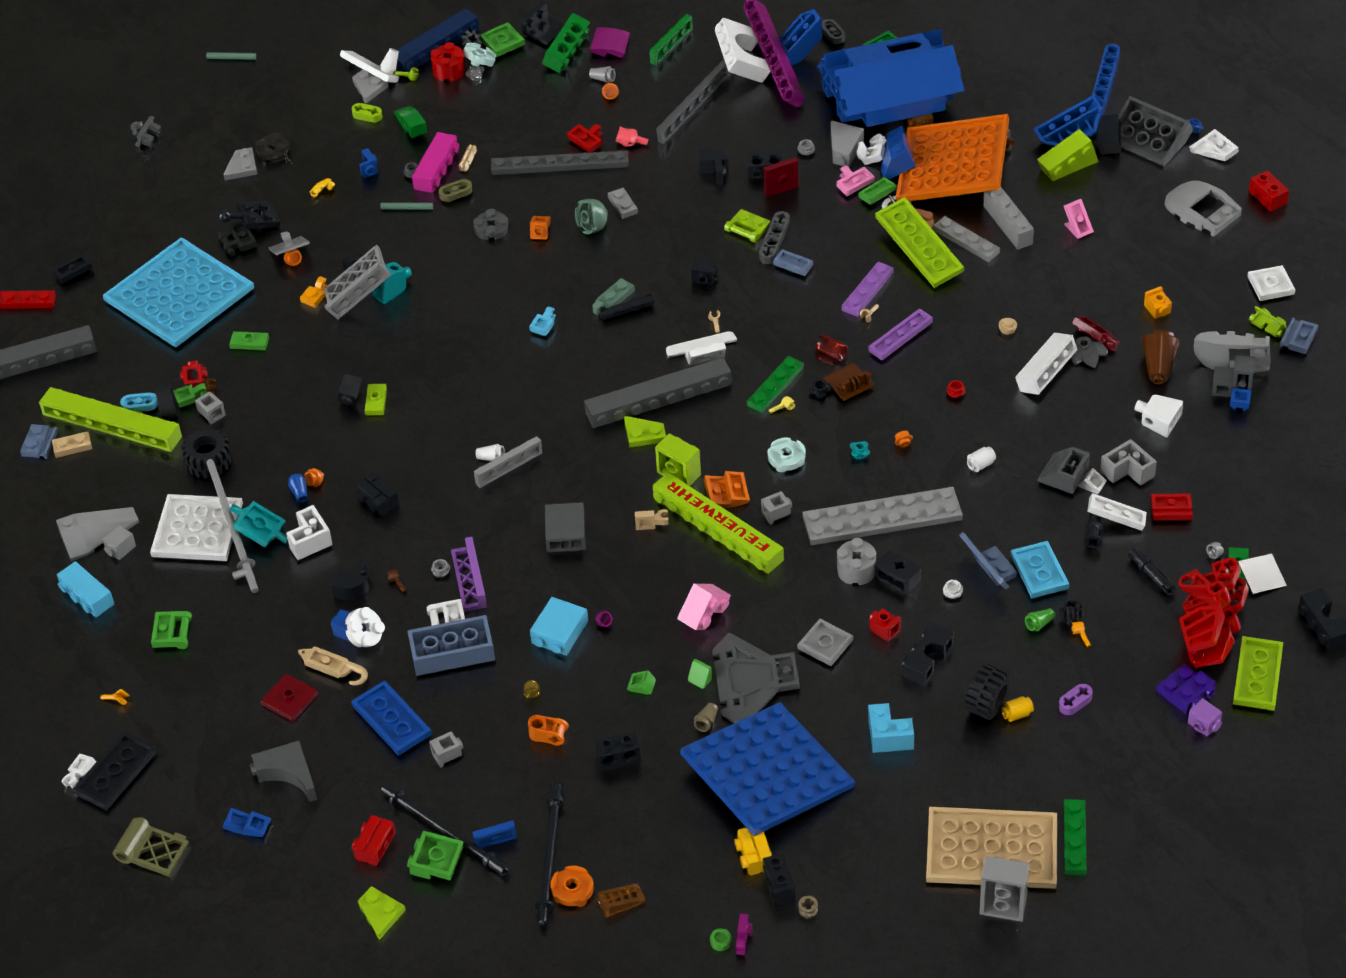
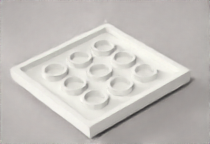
M167 494L150 551L151 557L227 561L233 538L219 498L213 496ZM227 497L230 507L234 503L242 508V498ZM232 512L234 520L236 522L239 515Z

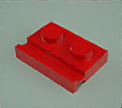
M1151 494L1153 521L1192 520L1193 513L1190 494Z

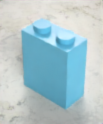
M551 597L530 629L531 643L537 647H543L552 650L554 653L567 656L588 623L587 609Z

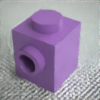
M1202 698L1189 710L1188 723L1196 731L1208 736L1221 727L1222 711Z

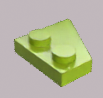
M624 416L629 447L657 444L666 437L664 423Z
M372 886L358 900L360 909L366 915V919L374 929L378 939H381L405 912V905Z

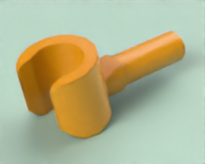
M1073 622L1071 627L1072 633L1080 634L1086 647H1090L1091 643L1086 636L1084 623Z
M119 689L115 694L101 695V699L117 700L120 704L125 705L127 701L124 698L130 695Z

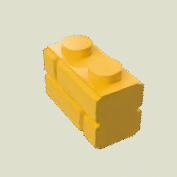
M747 828L739 829L737 831V839H734L737 852L741 851L742 856H740L742 868H747L750 876L760 872L763 873L762 858L772 856L764 832L754 836Z

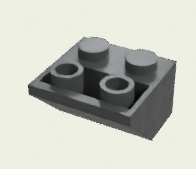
M1074 447L1053 453L1040 474L1038 482L1073 494L1089 469L1090 453Z

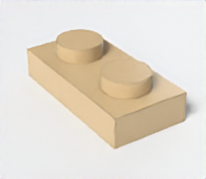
M88 431L52 440L56 458L92 449Z

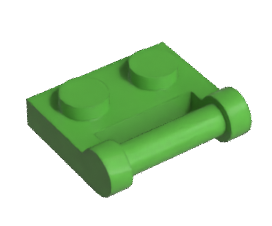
M188 611L156 612L151 639L152 648L177 647L179 649H186L188 647L189 622H191L192 614ZM176 621H181L179 637H174Z

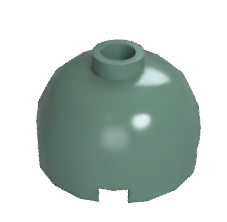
M592 198L578 201L577 204L579 206L575 208V219L578 227H582L585 230L582 232L588 235L602 230L606 225L608 216L605 206L599 200Z

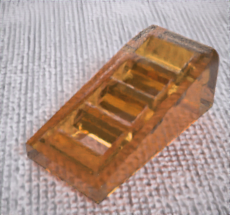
M637 883L597 893L598 902L606 917L646 902ZM635 891L637 897L633 898L631 892ZM627 894L629 899L625 900L624 895Z

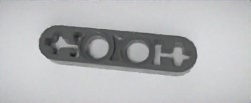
M777 212L772 219L759 251V260L763 264L773 263L774 258L779 252L790 225V216L787 212ZM775 230L781 231L780 233H773ZM769 242H775V243H777V244H775V245H769L768 243H769Z

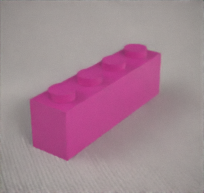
M437 132L412 175L415 190L433 193L436 187L440 185V180L446 174L447 167L452 163L455 153L459 151L456 135Z

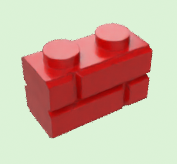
M374 815L370 816L368 822L365 821L363 823L359 838H355L352 843L355 859L377 866L396 833L394 823Z

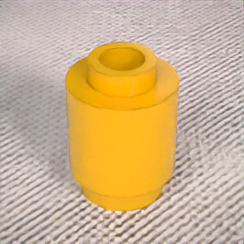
M1021 696L1004 702L1001 711L1003 717L1012 722L1029 716L1030 713L1034 712V707L1029 697Z

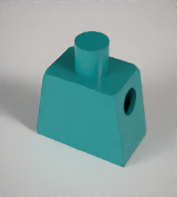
M396 262L385 264L391 276L372 291V296L381 303L386 304L405 291L406 278L412 276L409 267L403 268Z

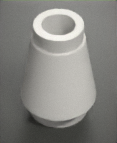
M389 48L380 64L381 71L387 74H393L396 71L398 50Z
M499 444L476 449V458L486 461H493L495 458L505 454L504 446Z

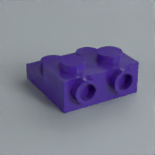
M1183 664L1156 686V691L1187 715L1189 710L1202 698L1204 700L1210 699L1215 694L1216 682L1201 670L1196 673L1186 664Z

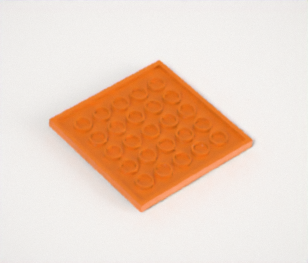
M1008 114L908 127L906 138L916 166L899 174L896 200L898 201L905 197L908 201L1000 190L1009 126Z

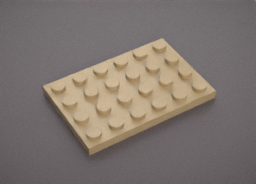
M929 807L926 882L981 885L985 857L989 856L1029 863L1028 887L1056 889L1057 813Z

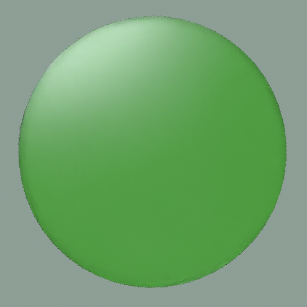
M722 928L714 930L710 935L712 948L717 951H725L730 948L732 944L731 933Z

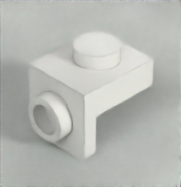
M862 141L859 142L856 152L858 158L862 160L864 165L883 160L885 147L881 143L867 148Z

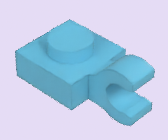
M548 306L543 315L537 314L529 326L530 331L547 336L554 325L556 315L553 312L555 308Z

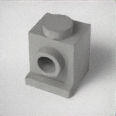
M210 391L195 400L197 411L208 420L209 424L212 425L226 416L223 402Z
M782 491L761 499V512L770 525L774 524L775 520L791 514V500L789 497H785Z
M452 731L429 741L431 753L440 768L444 766V763L462 756L461 749L464 748L462 741L459 737L456 738Z

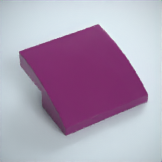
M596 28L590 52L603 57L606 56V53L623 58L630 32L615 28Z

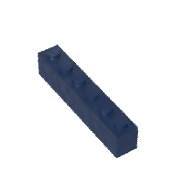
M465 8L397 49L399 53L396 70L410 72L411 68H418L431 60L432 50L448 42L454 43V45L464 40L461 36H466L465 31L467 30L470 33L473 30L477 32L480 30L478 16Z

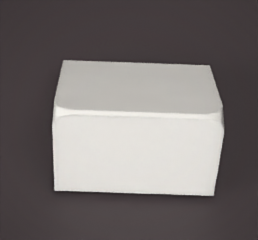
M1092 468L1084 475L1078 486L1098 494L1107 480Z

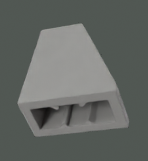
M831 121L833 164L850 167L857 154L859 142H864L863 128Z

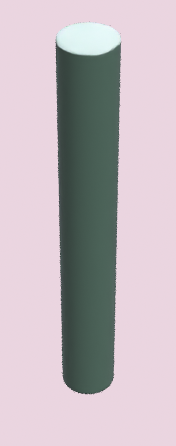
M207 52L206 57L207 59L256 60V53Z
M381 203V210H433V203Z

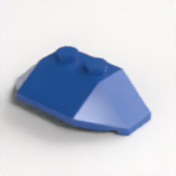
M815 9L801 13L779 38L791 65L800 63L822 39V19Z
M1092 95L1038 125L1033 130L1041 143L1053 147L1079 129L1089 138L1097 132L1102 106L1095 95Z

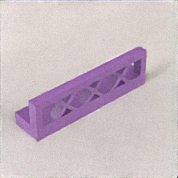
M472 537L465 538L466 547L451 550L464 612L487 608ZM468 555L464 561L457 559L456 556ZM464 567L471 570L467 576L460 573ZM467 582L474 585L470 590L463 588ZM470 596L477 599L478 601L476 603L466 604V601L469 599Z

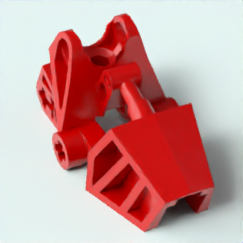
M1226 558L1211 563L1213 572L1202 575L1197 569H1194L1183 575L1178 581L1180 589L1190 594L1182 605L1185 615L1180 617L1179 621L1190 662L1195 668L1223 663L1235 643L1232 634H1236L1241 629L1236 612L1240 611L1244 606L1248 594V586L1245 579L1238 578L1241 568L1235 558ZM1186 580H1193L1190 585L1183 584ZM1233 600L1238 601L1235 605H1229Z

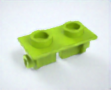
M1255 306L1256 314H1251L1249 317L1251 323L1260 329H1263L1267 324L1268 326L1264 330L1272 336L1280 338L1283 335V331L1286 332L1287 330L1286 322L1280 317L1272 316L1267 309H1260Z

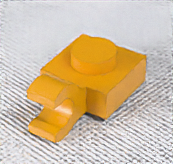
M320 276L315 283V287L309 286L300 296L301 303L316 308L325 297L324 288L328 286L324 284L326 278Z

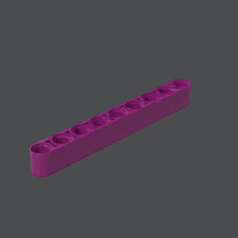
M746 0L744 11L782 99L795 107H800L805 99L804 93L765 5L757 0Z

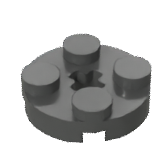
M487 209L486 212L473 220L475 234L481 239L489 240L494 237V240L499 239L508 232V218L503 213L496 212L495 209Z

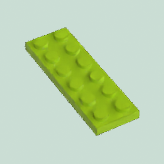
M905 197L875 213V218L934 288L964 272V266Z

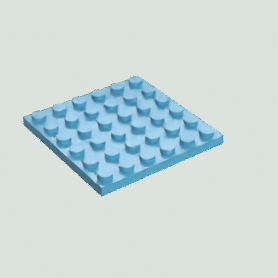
M181 237L103 294V299L176 348L254 289V283Z

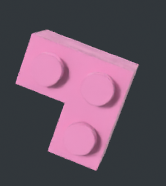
M694 583L677 619L695 630H705L711 623L713 613H723L727 609L731 595L713 584Z

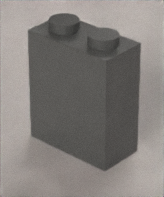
M584 502L545 505L547 552L586 550Z

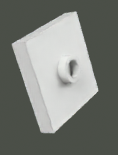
M1283 265L1248 272L1247 277L1260 301L1295 294V288Z

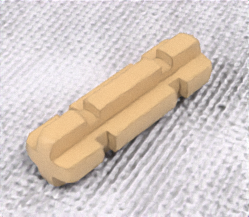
M468 145L458 165L460 171L466 172L477 152L475 145Z

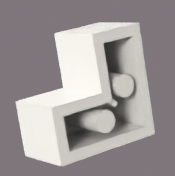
M314 505L296 512L299 527L286 534L289 547L297 560L333 545L330 530Z

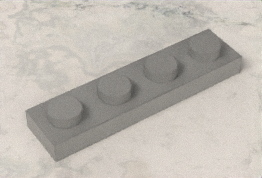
M946 216L933 225V231L987 262H990L1000 253V247Z
M536 436L506 454L495 458L488 464L479 467L474 471L476 485L481 488L542 454L541 440Z

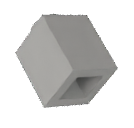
M120 525L103 538L105 552L118 560L136 547L133 534Z

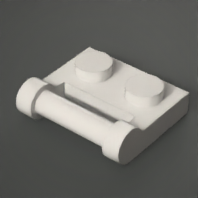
M461 599L431 604L427 607V614L430 616L432 625L439 624L438 613L440 612L444 614L445 623L465 619Z

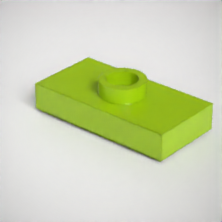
M368 384L365 415H384L387 392L386 384Z

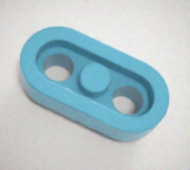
M154 393L129 394L120 401L121 407L135 412L151 411L158 406L157 397Z

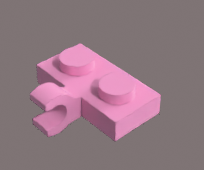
M845 165L840 168L843 172L840 174L842 179L837 181L836 186L846 196H849L875 182V176L865 167L852 172Z

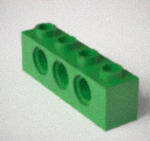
M572 13L545 53L542 64L560 73L562 68L566 69L570 62L569 58H573L577 51L576 47L580 48L583 42L582 38L587 37L590 31L588 28L590 21Z

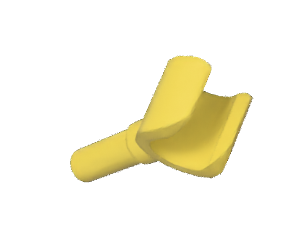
M788 396L784 397L779 405L769 409V413L771 414L784 407L788 410L794 409V400Z

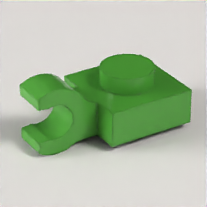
M202 383L193 388L190 384L173 390L180 408L194 403L196 398L205 395L207 390L205 384Z

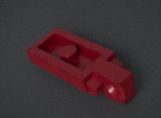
M1086 316L1074 318L1072 323L1078 327L1079 331L1088 333L1092 336L1093 340L1103 343L1108 350L1116 351L1120 340L1113 337L1111 332Z

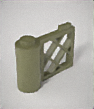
M138 817L131 820L112 854L115 859L122 863H134L170 877L189 845V841L186 840V836L175 832L172 835L151 827L145 818ZM152 835L161 837L162 842L151 845L149 840ZM173 843L181 845L179 850L170 852L167 846ZM165 847L167 854L156 857L153 850ZM148 851L151 852L153 857L148 860L139 858L142 853ZM170 859L171 864L168 869L159 866V861Z

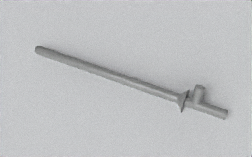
M208 459L206 463L240 558V562L237 564L238 571L232 572L234 580L246 576L251 592L256 593L259 589L251 569L255 565V560L247 557L240 534L233 528L235 520L230 511L214 461Z

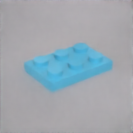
M1048 541L1010 551V556L1031 599L1069 589V582Z

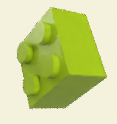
M669 433L655 447L657 473L664 476L669 472L689 486L701 476L700 449L696 446L690 445L681 438Z

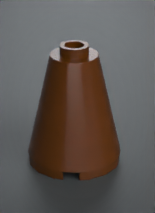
M1155 330L1153 334L1148 335L1146 333L1143 336L1142 345L1149 379L1155 384H1163L1169 378L1180 340L1179 337H1174L1172 332Z

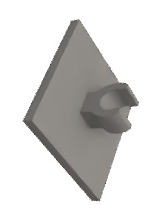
M286 231L280 233L283 243L268 248L274 254L279 255L310 243L302 236L291 239L290 233Z

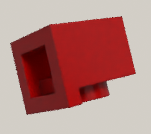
M883 608L879 612H872L869 617L870 631L887 642L901 631V617H895Z

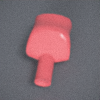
M620 126L615 142L621 143L624 147H631L635 143L647 146L649 139L638 136L635 129H626Z

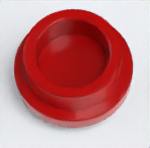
M951 381L947 386V394L955 398L961 397L965 394V386L961 381Z

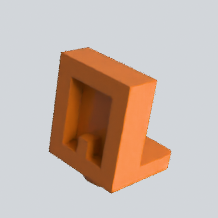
M551 216L532 217L530 221L531 239H548V227L551 224Z

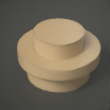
M1003 318L999 321V329L1003 334H1012L1017 328V322L1012 318Z

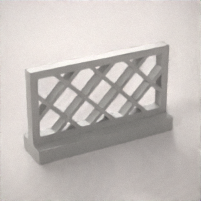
M377 245L324 288L327 300L325 308L335 318L339 319L391 276L390 271L385 267L381 250Z

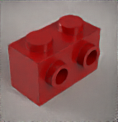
M1268 170L1250 178V194L1256 197L1269 211L1288 204L1290 190Z

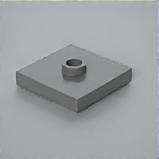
M819 619L797 644V647L808 655L832 666L853 641V635Z

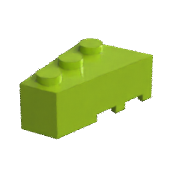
M1080 129L1037 159L1041 170L1052 181L1099 162L1092 141Z

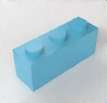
M76 561L57 574L59 588L64 593L67 592L75 603L79 602L86 613H91L93 616L98 617L114 605L111 592Z

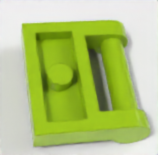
M740 209L731 221L726 222L724 230L729 233H737L756 243L769 229L771 221Z

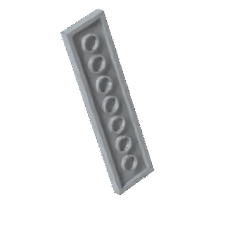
M954 487L802 512L810 545L963 520V514Z

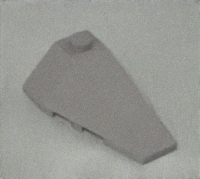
M128 507L76 513L60 518L56 522L70 560L74 561L95 552L96 547L102 543L104 544L103 538L120 525L128 530L139 523L134 508Z

